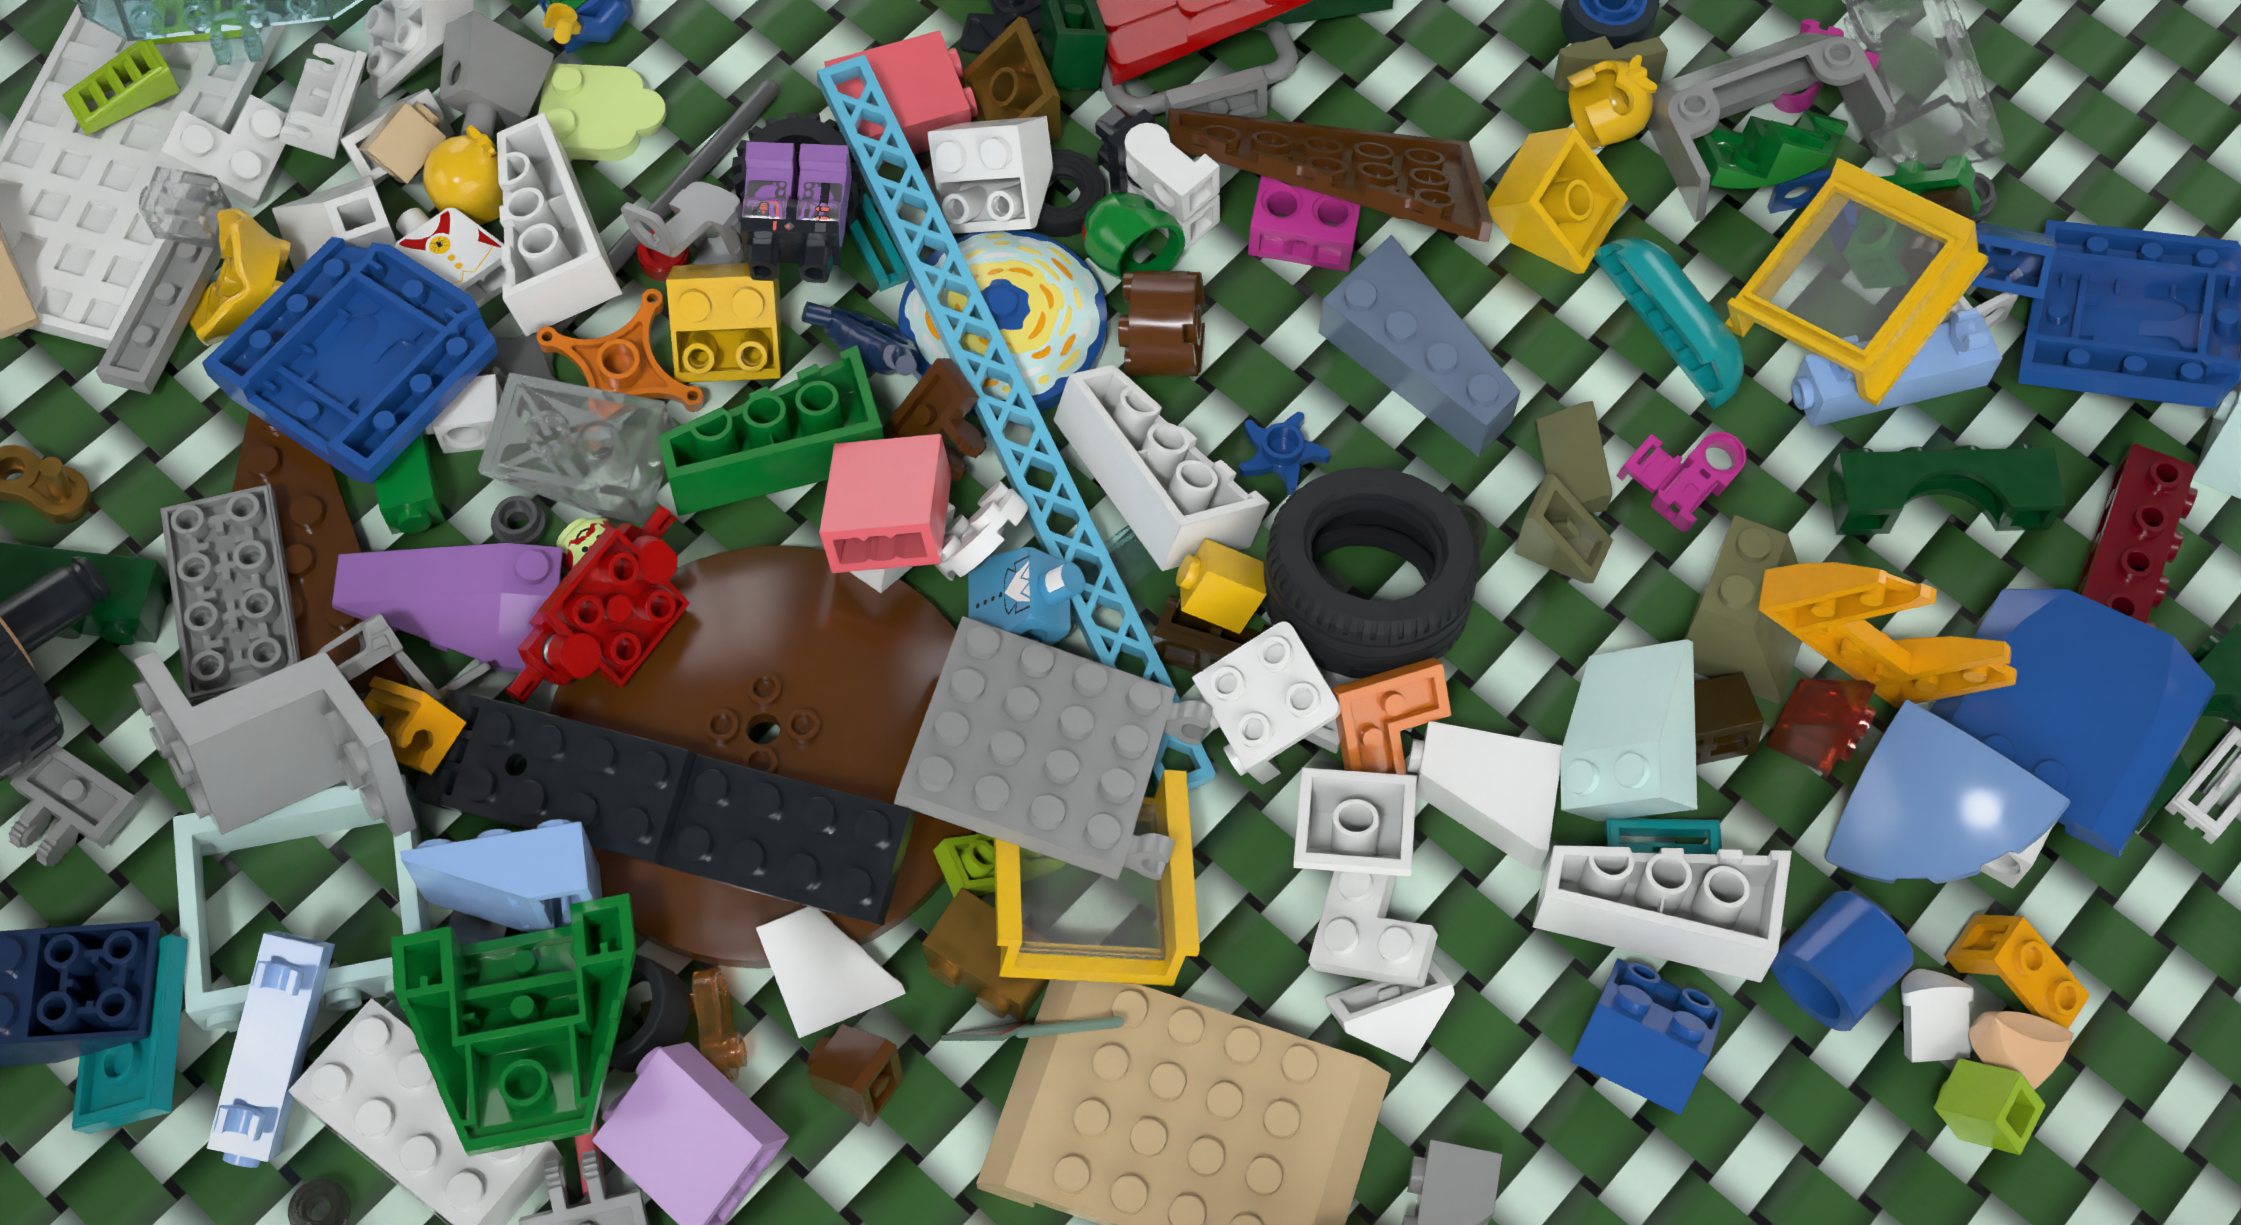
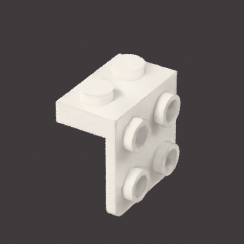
M1288 622L1277 623L1192 677L1203 696L1198 701L1204 702L1213 708L1209 724L1214 730L1221 727L1230 743L1223 748L1231 764L1240 776L1248 772L1262 785L1281 774L1273 757L1336 719L1341 712L1340 703L1295 628Z

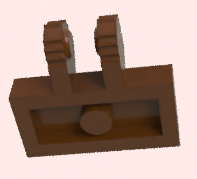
M937 358L886 422L882 430L884 439L941 434L952 473L951 480L957 482L968 471V465L962 460V456L957 449L944 442L948 436L957 445L960 452H963L965 456L974 457L975 459L983 453L987 446L977 428L963 419L980 397L951 358Z

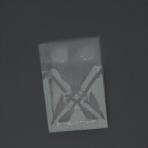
M509 372L478 471L484 476L595 515L644 524L652 514L665 470L658 436L676 428V425L665 401Z

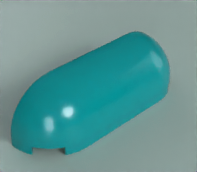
M1640 238L1618 239L1596 249L1594 252L1595 256L1593 257L1713 410L1731 399L1739 389L1744 373V356L1739 341L1671 255L1659 245Z

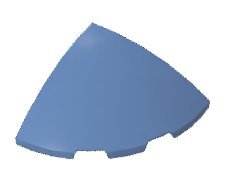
M1906 699L1868 761L1838 823L1825 860L1846 872L1891 884L1895 883V880L1898 878H1927L1936 884L1956 881L1979 874L1982 865L1998 859L2008 852L2016 854L2023 852L2058 821L2071 802L2042 780L1989 746Z

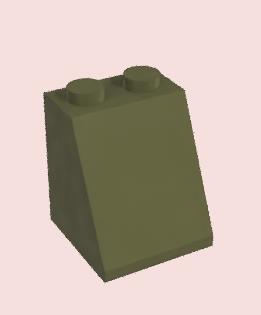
M1734 515L1707 575L1683 639L1693 641L1694 673L1712 679L1743 672L1753 695L1778 705L1782 700L1802 641L1759 611L1758 608L1765 570L1798 564L1788 534Z

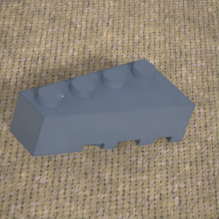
M1392 234L1323 299L1318 333L1479 457L1512 424L1521 391Z

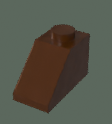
M843 1024L832 1038L825 1035L816 1044L807 1060V1065L810 1067L807 1075L812 1089L868 1127L872 1125L904 1080L897 1046L886 1038Z

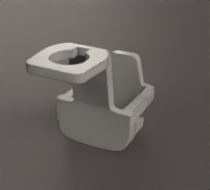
M705 182L689 184L669 203L675 216L666 224L656 213L626 202L621 207V212L629 229L645 247L670 257H676L691 244L699 252L692 265L745 262L740 233L743 205L737 195L721 187ZM640 221L650 226L655 233L652 235L648 232ZM714 226L717 227L720 235L716 238H709L706 236L705 231L709 227Z
M380 613L373 614L323 646L317 652V654L324 651L328 652L358 634L360 642L359 653L337 666L347 682L390 656L418 690L424 691L435 700L446 697L448 690L456 691L491 669L487 661L483 662L437 690L403 652V646Z

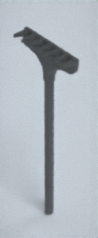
M771 79L763 81L646 210L656 213L664 221L673 212L669 203L689 184L702 180L777 97L779 93L778 84ZM640 221L648 232L653 231L650 226ZM630 229L607 252L615 275L635 254L640 242ZM580 313L549 327L554 328L557 333L563 335V332ZM537 332L527 337L523 334L516 338H494L499 353L477 376L496 374L504 398L513 377L579 401L556 380L552 365L554 353L548 354L541 351L537 342ZM523 385L546 426L557 432L550 422L559 425L568 424L546 401ZM522 396L518 407L532 416ZM577 426L557 433L563 437L569 436Z

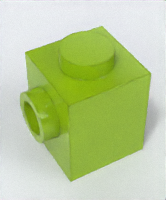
M1959 1058L1948 1080L1943 1083L1939 1091L1938 1100L1933 1108L1959 1140L2021 1155L2046 1105L2021 1072Z

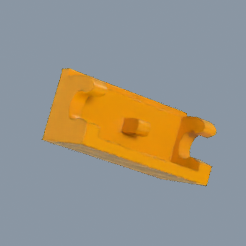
M374 676L369 683L372 690L363 704L372 716L376 714L382 715L384 719L382 730L389 738L396 762L432 775L467 722L424 691Z

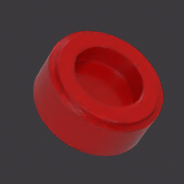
M639 242L637 254L641 269L653 280L666 282L673 266L691 264L689 246L678 256L670 257L645 247Z

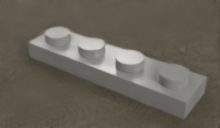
M184 203L95 371L102 383L147 394L152 393L221 259L219 223L217 218L219 210Z

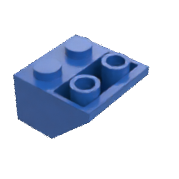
M1617 958L1570 1062L1681 1115L1710 1057L1725 1010L1716 1006L1714 1001L1703 992L1691 988L1680 989L1662 980L1655 970L1644 964L1636 962L1628 964Z

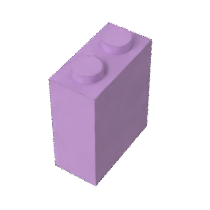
M689 1042L667 1047L658 1046L651 1050L638 1064L636 1074L639 1077L629 1091L616 1097L605 1109L602 1115L605 1123L592 1141L679 1225H724L789 1139V1136Z

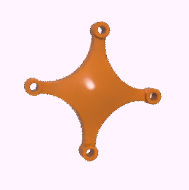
M657 289L646 290L642 294V303L635 316L621 329L609 335L594 339H576L561 335L554 328L548 326L542 327L537 332V342L541 351L548 354L559 353L572 361L581 371L590 388V406L615 414L629 405L650 399L677 401L683 404L689 412H698L704 406L702 390L697 386H687L671 378L659 366L650 347L651 326L655 316L664 309L662 294ZM610 417L583 424L576 433L603 426ZM599 438L578 444L584 451H593L599 445Z

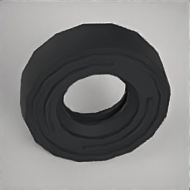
M1051 149L1053 170L1050 181L1056 179L1071 181L1078 187L1080 195L1073 204L1066 207H1055L1044 201L1037 226L1032 229L1050 237H1070L1082 233V224L1088 211L1096 201L1105 196V180L1098 165L1086 155L1070 149Z

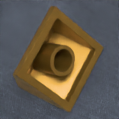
M1019 16L963 71V77L959 78L962 88L971 87L975 97L978 116L971 118L972 122L1047 116L1051 143L1061 140L1060 96L1027 19Z

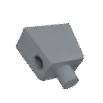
M474 10L446 24L439 96L444 104L465 114L461 136L467 135L465 128L472 125L480 133L486 134L492 140L494 130L502 131L527 118L551 66L554 54Z

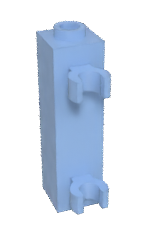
M1972 308L1955 312L1952 315L1951 322L1939 325L1878 406L1859 398L1853 372L1818 354L1804 356L1795 379H1793L1791 384L1792 397L1797 408L1800 410L1804 409L1811 427L1986 386L2003 358L1983 315H1978V309ZM1857 336L1843 339L1863 350L1870 342L1859 343Z
M277 930L263 934L207 1146L208 1149L224 1152L223 1161L237 1166L257 1168L260 1165V1161L268 1162L280 1154L295 1099L288 1090L301 1076L335 944Z

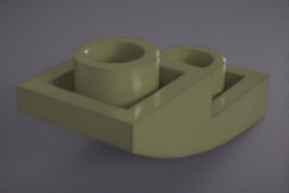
M1606 36L1585 42H1576L1559 50L1553 85L1558 91L1569 92L1570 84L1566 78L1567 76L1605 60L1630 62L1636 55L1642 56L1641 67L1647 69V78L1658 85L1661 81L1668 49L1659 36L1638 43L1632 42L1618 49H1613Z

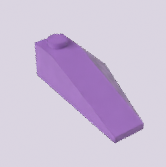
M498 543L339 554L332 607L335 610L361 620H365L375 613H380L393 632L402 630L430 641V646L445 652L452 649L478 659L479 664L487 661L491 669L495 671L520 673L526 665L522 661L517 648L533 630V627L529 624L530 620L562 582V547Z

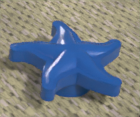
M1296 412L1284 423L1273 424L1267 429L1258 427L1253 420H1247L1244 423V432L1257 452L1251 460L1240 464L1239 474L1242 477H1249L1273 472L1286 484V493L1293 495L1297 490L1300 467L1315 461L1326 464L1330 461L1331 453L1328 449L1318 444L1304 440L1303 434L1299 430L1304 424V414L1302 412Z

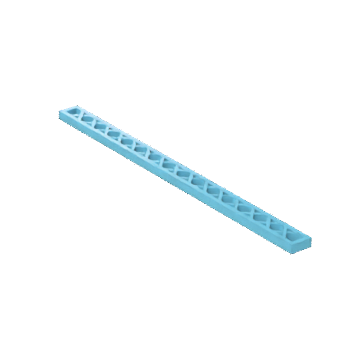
M865 54L817 70V83L852 152L854 160L949 357L980 397L973 405L975 412L1012 488L1029 506L1025 516L1042 551L1062 559L1066 563H1073L1075 557L1097 565L1100 571L1095 586L1085 582L1084 591L1070 598V609L1095 661L1117 669L1115 663L1120 651L1143 660L1146 669L1142 678L1147 680L1152 678L1153 682L1174 688ZM859 77L864 86L860 98L856 99L838 92L835 85ZM863 119L884 127L885 130L879 141L858 134L857 130ZM882 161L904 168L905 173L900 183L878 175L877 172ZM903 203L924 210L926 215L921 226L898 217ZM924 245L945 253L947 258L942 269L920 262L918 257ZM945 288L966 296L968 301L963 313L940 304L939 300ZM965 332L987 339L989 346L984 357L962 349L960 344ZM987 376L1009 384L1011 390L1006 402L983 393L981 388ZM1008 421L1030 428L1033 435L1028 447L1005 438L1003 432ZM1030 465L1052 473L1055 481L1050 493L1027 484L1025 477ZM1052 511L1075 520L1077 528L1072 539L1049 530L1047 523ZM1061 552L1066 553L1064 559ZM1105 584H1106V586H1107V588H1108L1109 591L1104 590ZM1083 598L1089 600L1088 603H1087V606H1086V604H1085ZM1097 604L1120 613L1123 621L1118 633L1095 625L1092 616ZM1128 631H1129V633H1130L1132 639L1129 638V637H1126ZM1106 646L1111 647L1110 653L1108 652ZM1175 691V695L1172 702L1181 703ZM1163 733L1150 775L1156 788H1158L1161 776L1165 770L1161 761L1167 747L1189 755L1196 769L1187 773L1188 791L1214 780L1215 770L1201 742L1199 746L1190 745L1174 736Z

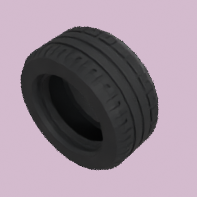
M1358 467L1338 470L1316 478L1289 496L1286 503L1276 513L1274 523L1270 529L1264 566V582L1267 595L1263 599L1270 622L1273 626L1279 622L1290 623L1295 628L1317 666L1326 671L1349 678L1362 679L1433 657L1438 660V658L1446 655L1447 651L1451 650L1455 642L1461 637L1470 612L1480 569V550L1478 549L1479 545L1473 528L1463 516L1464 514L1448 497L1436 487L1410 474L1387 468ZM1345 546L1377 547L1400 555L1417 568L1426 585L1414 595L1396 601L1364 600L1338 591L1321 577L1314 562L1327 552Z

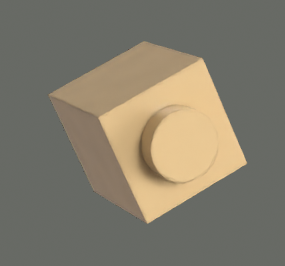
M416 101L411 107L407 102H397L358 149L396 181L408 184L424 165L432 149L438 143L444 141L447 136L436 128L441 122L440 119L424 105Z

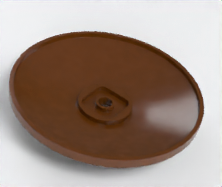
M778 545L725 551L694 560L676 569L669 581L690 604L622 688L611 686L597 671H594L590 676L571 679L565 687L559 685L549 711L551 715L688 749L698 755L900 806L894 804L897 790L956 631L931 602L900 579L882 593H879L850 572L832 573L825 550ZM762 722H771L780 728L776 739L767 744H757L749 738L751 729ZM914 811L917 813L884 926L821 911L833 921V924L860 946L875 940L911 916L946 882L933 852L943 839L975 835L976 831ZM593 849L600 869L602 896L606 898L630 894L635 933L670 952L697 961L727 967L771 968L756 928L808 907Z

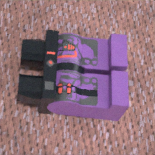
M746 142L745 161L747 169L740 233L745 262H748L751 279L773 281L779 276L780 263L799 264L800 279L811 283H826L832 266L841 265V246L844 238L852 178L848 145H800V175L798 199H796L798 169L794 143Z

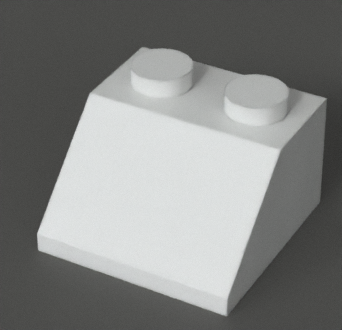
M1302 767L1293 868L1411 877L1417 776Z

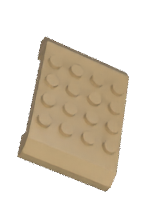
M1050 980L1034 1025L1121 1016L1124 1019V1024L1120 1028L1029 1037L976 1182L977 1189L1033 1208L1035 1203L1100 1225H1345L1391 1076L1389 1072L1366 1058L1140 984Z

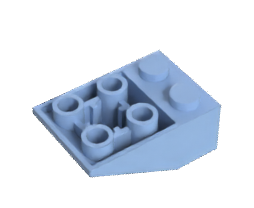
M562 819L549 820L539 824L537 829L514 833L505 829H494L479 834L477 839L459 842L433 839L419 844L417 849L400 851L403 864L426 902L527 933L571 925L570 904L603 898L599 864L581 822L572 823Z

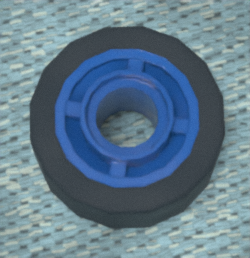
M1564 0L1560 14L1562 31L1571 44L1606 36L1613 49H1618L1626 44L1638 43L1650 38L1660 3L1659 0Z

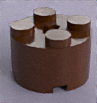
M1125 271L1123 275L1124 303H1129V315H1120L1118 322L1119 346L1125 347V375L1135 377L1199 376L1198 373H1201L1205 344V323H1202L1201 306H1205L1201 272Z

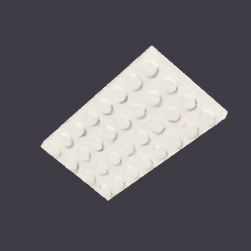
M79 0L0 144V223L41 323L29 329L105 349L108 348L184 203L194 205L205 183L156 158L176 118L183 109L230 134L286 26L281 12L256 6V36L155 45L167 63L180 92L86 136L62 94L135 42L147 36L151 38L153 0ZM214 9L206 10V14L213 12ZM187 11V19L195 17V11ZM176 12L167 13V25L176 23ZM130 81V82H128V83H126V84H123V85H124L125 88H126V87L129 86L131 83H133V81ZM114 90L104 93L108 100L116 95ZM95 99L85 102L90 112L99 107Z

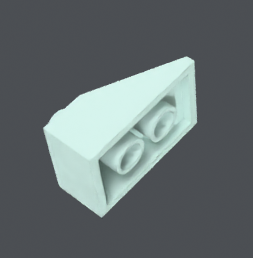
M1686 639L1589 656L1560 753L1562 811L1594 821H1605L1606 818H1630L1697 809L1693 641Z

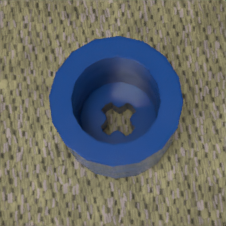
M1848 891L1832 893L1778 949V953L1771 964V969L1782 989L1809 1016L1834 1030L1851 1031L1913 965L1914 955L1906 935L1888 913L1860 895Z

